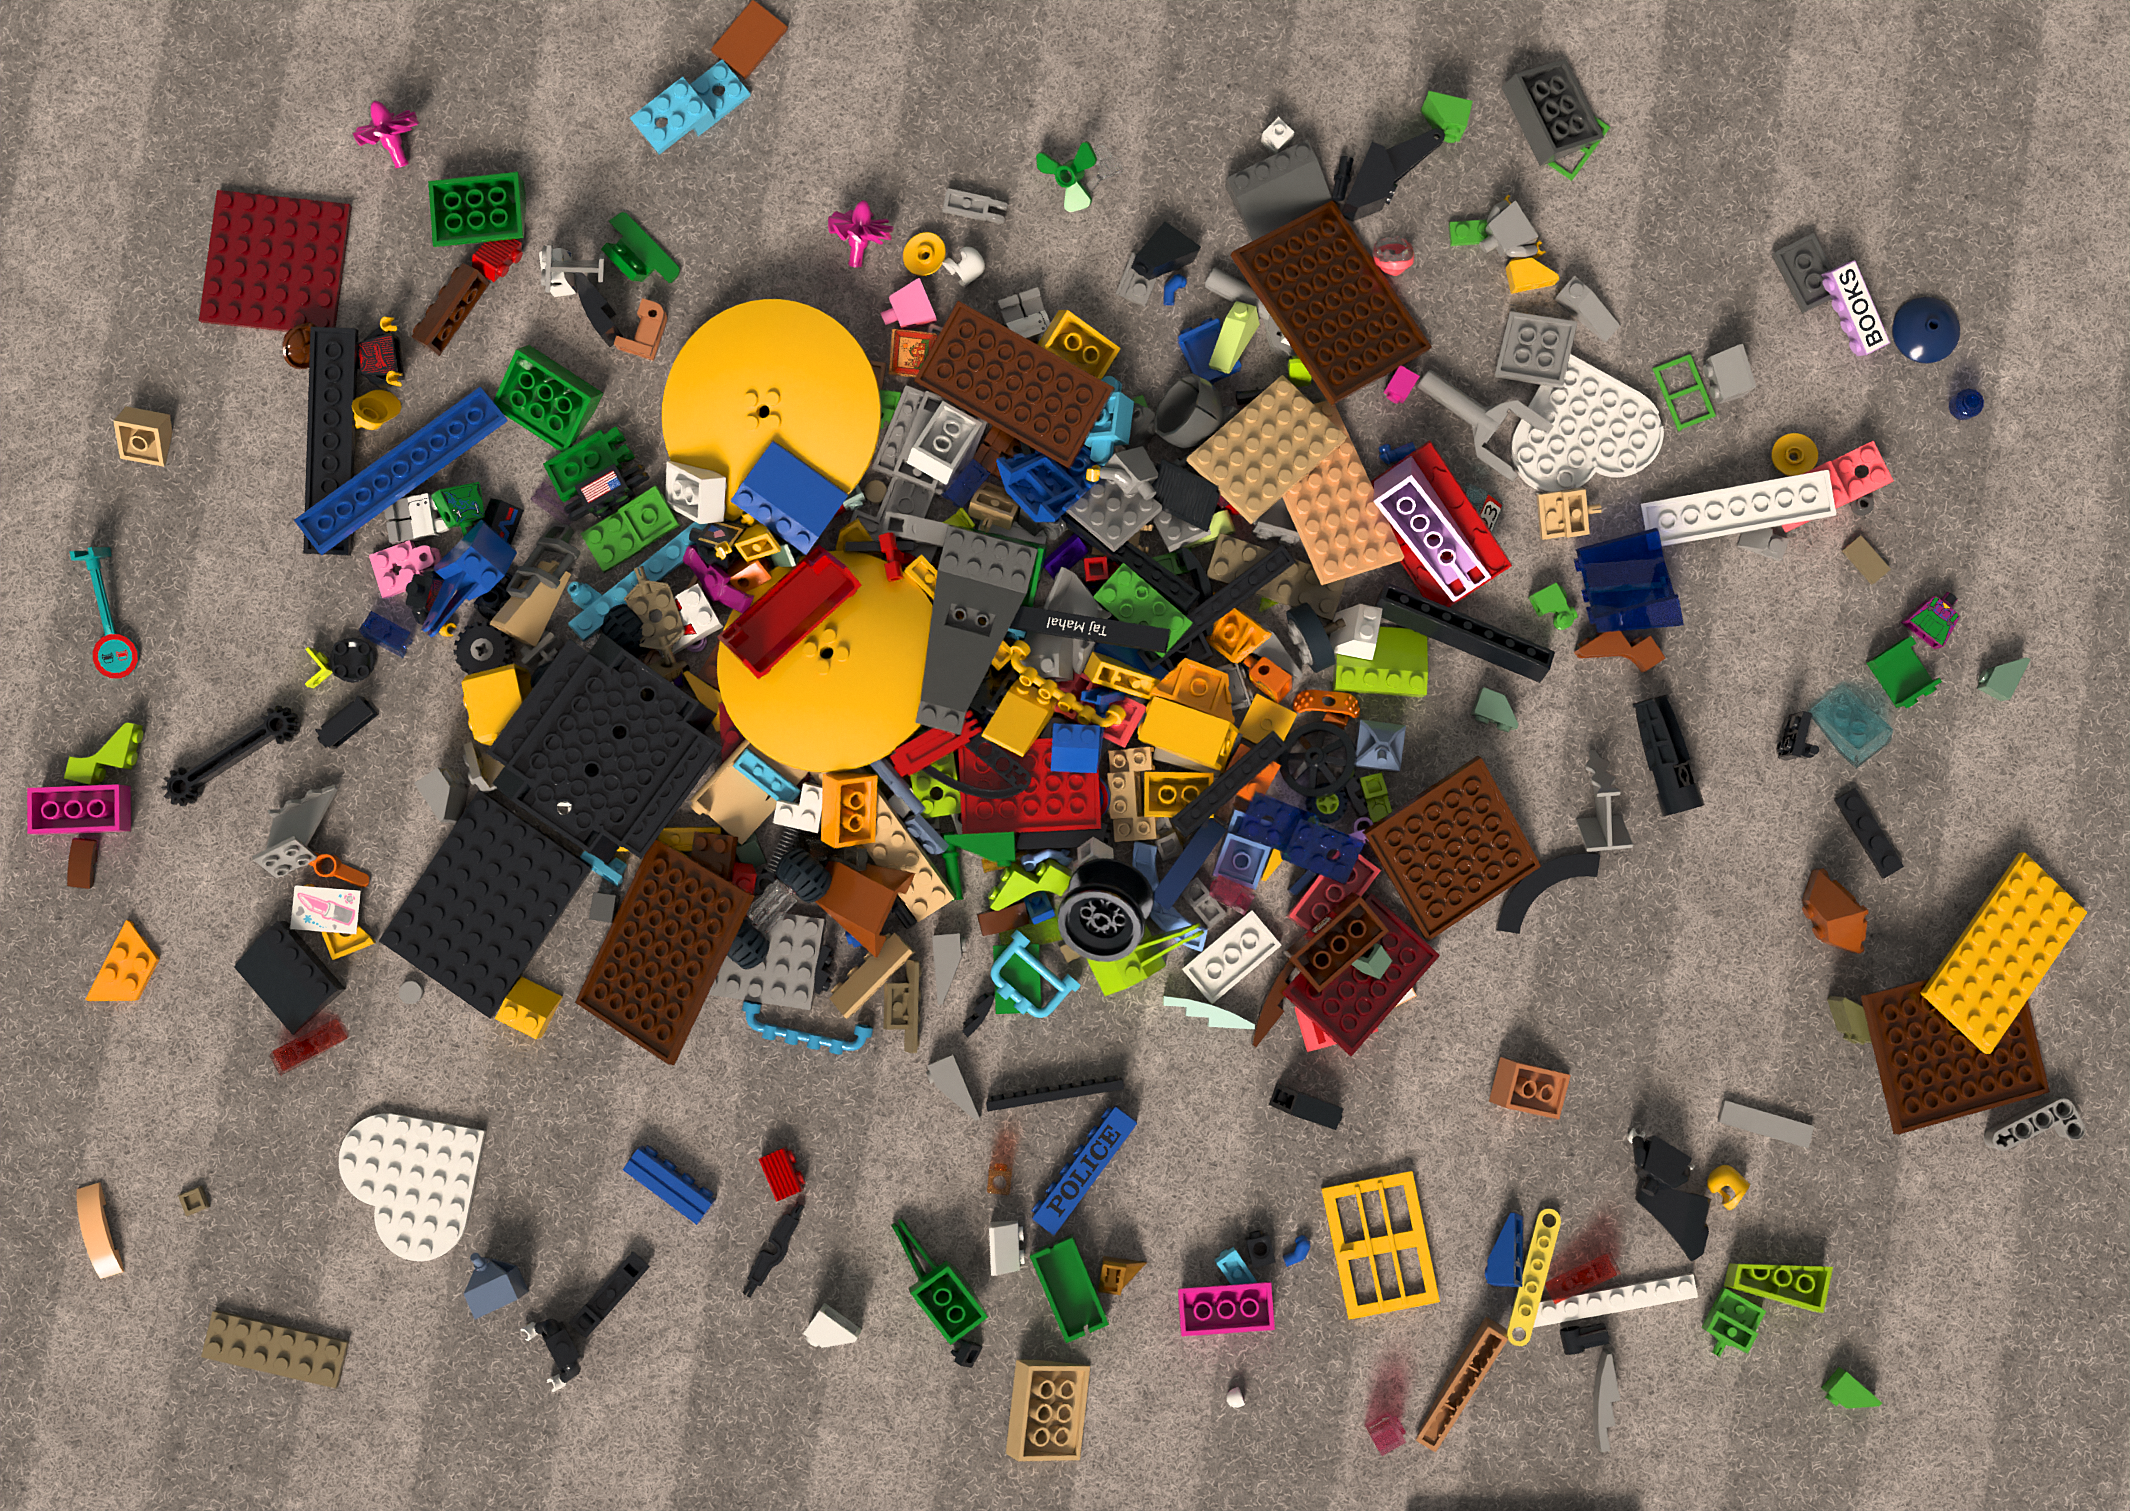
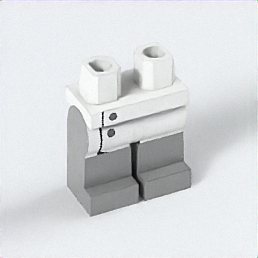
M1038 287L1019 293L1018 297L1016 294L998 300L996 307L1003 325H1007L1008 329L1032 342H1039L1050 325Z
M428 493L401 498L384 510L385 518L389 521L386 522L389 542L394 545L409 540L417 542L433 537H441L440 533L451 530V528L446 527L442 517L438 518V509Z

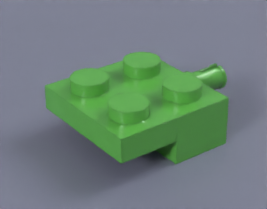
M1722 1287L1701 1327L1718 1340L1711 1352L1721 1357L1726 1345L1748 1354L1758 1335L1756 1330L1766 1311Z

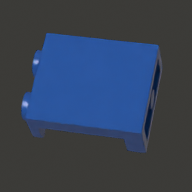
M1212 318L1206 319L1200 323L1201 326L1192 329V327L1186 328L1180 332L1177 343L1191 373L1206 379L1211 384L1240 372L1242 367L1238 359L1229 374L1209 368V363L1222 329L1219 318L1215 320Z

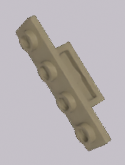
M916 960L906 961V983H884L883 1029H905L904 1051L908 1053H917V1048L920 1045V1037L918 1035V1024L920 1023L918 1002L921 999L919 979L922 970L919 961Z

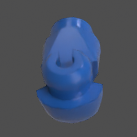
M1410 442L1391 450L1390 444L1387 443L1379 447V452L1381 453L1379 457L1385 464L1390 465L1392 462L1403 460V458L1415 451L1416 448L1414 443Z

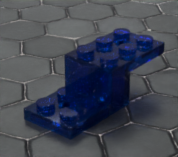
M1254 791L1237 829L1238 835L1279 850L1282 860L1346 884L1364 845L1363 840L1322 825L1318 815ZM1264 816H1271L1274 821L1271 825L1264 826L1261 824V819ZM1336 849L1340 854L1336 859H1329L1327 857L1329 850Z

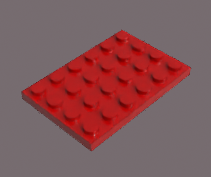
M1052 738L1036 739L1023 757L996 744L1029 772L1031 783L1022 793L1005 799H986L960 792L962 834L1101 829L1098 767L1097 773L1051 771ZM982 743L979 746V753L982 756L991 754L992 747L990 744ZM962 746L958 749L960 782L988 790H1002L1013 787L967 747ZM1000 758L996 766L998 770L1006 771L1010 766V762L1006 758ZM1014 765L1012 771L1006 777L1010 779L1012 774L1017 779L1016 785L1021 783L1025 785L1027 783L1025 780L1027 775L1024 773L1022 775L1017 774L1015 770L1018 767Z

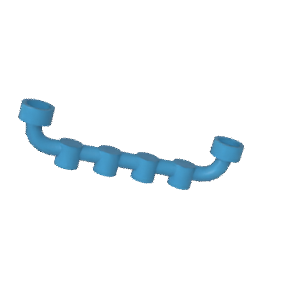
M747 1000L743 1001L742 1010L746 1012L748 1025L753 1030L762 1032V1038L767 1040H775L776 1036L785 1037L784 1043L798 1045V1040L807 1042V1048L820 1050L821 1045L830 1047V1053L842 1055L843 1050L855 1051L860 1049L865 1044L866 1039L872 1037L873 1027L863 1024L855 1025L854 1034L858 1037L855 1041L849 1042L840 1038L825 1037L817 1033H806L793 1028L760 1023L755 1019V1014L760 1013L762 1004Z

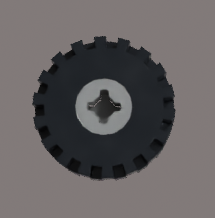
M474 622L473 626L467 625L464 628L466 630L464 633L460 632L457 635L460 639L459 641L455 640L454 643L457 646V650H453L454 655L457 656L455 661L461 666L460 669L468 673V675L510 665L514 662L512 661V656L515 657L516 652L513 651L515 644L511 641L512 637L490 625L489 622Z

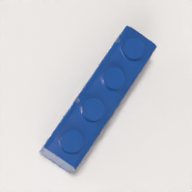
M649 1145L646 1147L640 1146L627 1162L623 1171L696 1225L700 1223L716 1201L712 1197L714 1193L704 1186L700 1188L694 1184L695 1179L684 1172L682 1175L675 1170L677 1166L668 1159L663 1161L657 1156L658 1151Z

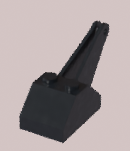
M1436 128L1389 149H1385L1384 146L1372 142L1342 211L1345 219L1353 222L1381 211L1384 204L1389 205L1398 186L1396 183L1442 145L1445 139L1444 132Z

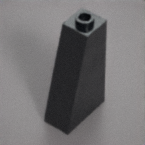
M1101 823V829L1020 832L1016 848L1020 850L1078 848L1092 837L1108 844L1111 830H1107L1108 824Z

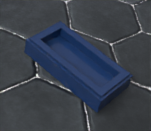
M1318 857L1287 891L1293 896L1297 895L1326 865V861L1322 857Z

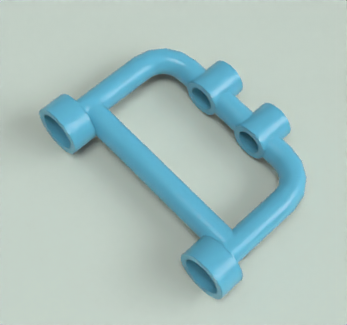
M1016 929L1011 935L1014 940L991 967V978L999 987L996 992L1006 1000L1011 997L1016 1002L1013 1006L1023 1015L1028 1012L1034 1017L1043 1018L1050 1015L1071 990L1076 992L1081 985L1069 974L1061 981L1025 949L1030 940ZM1014 953L1019 955L1059 990L1044 1008L1039 1009L1000 976L1001 968Z

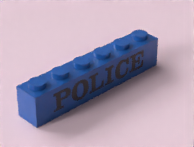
M1116 1105L1112 1109L1108 1107L1100 1117L1103 1119L1099 1127L1094 1125L1087 1134V1137L1090 1138L1085 1146L1082 1144L1078 1146L1073 1153L1076 1158L1071 1164L1067 1162L1059 1172L1062 1177L1057 1183L1053 1181L1045 1191L1048 1194L1043 1202L1038 1200L1031 1210L1034 1213L1032 1219L1052 1235L1057 1233L1138 1124L1136 1120Z

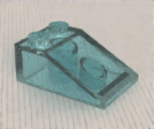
M1841 685L1808 711L1812 713L1811 718L1836 750L1856 769L1891 742L1893 728L1844 685Z

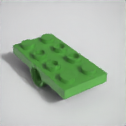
M1124 563L1093 596L1094 600L1119 621L1170 629L1171 634L1167 652L1193 624ZM1155 652V653H1157L1161 658H1163V657L1167 654V652H1166V653Z

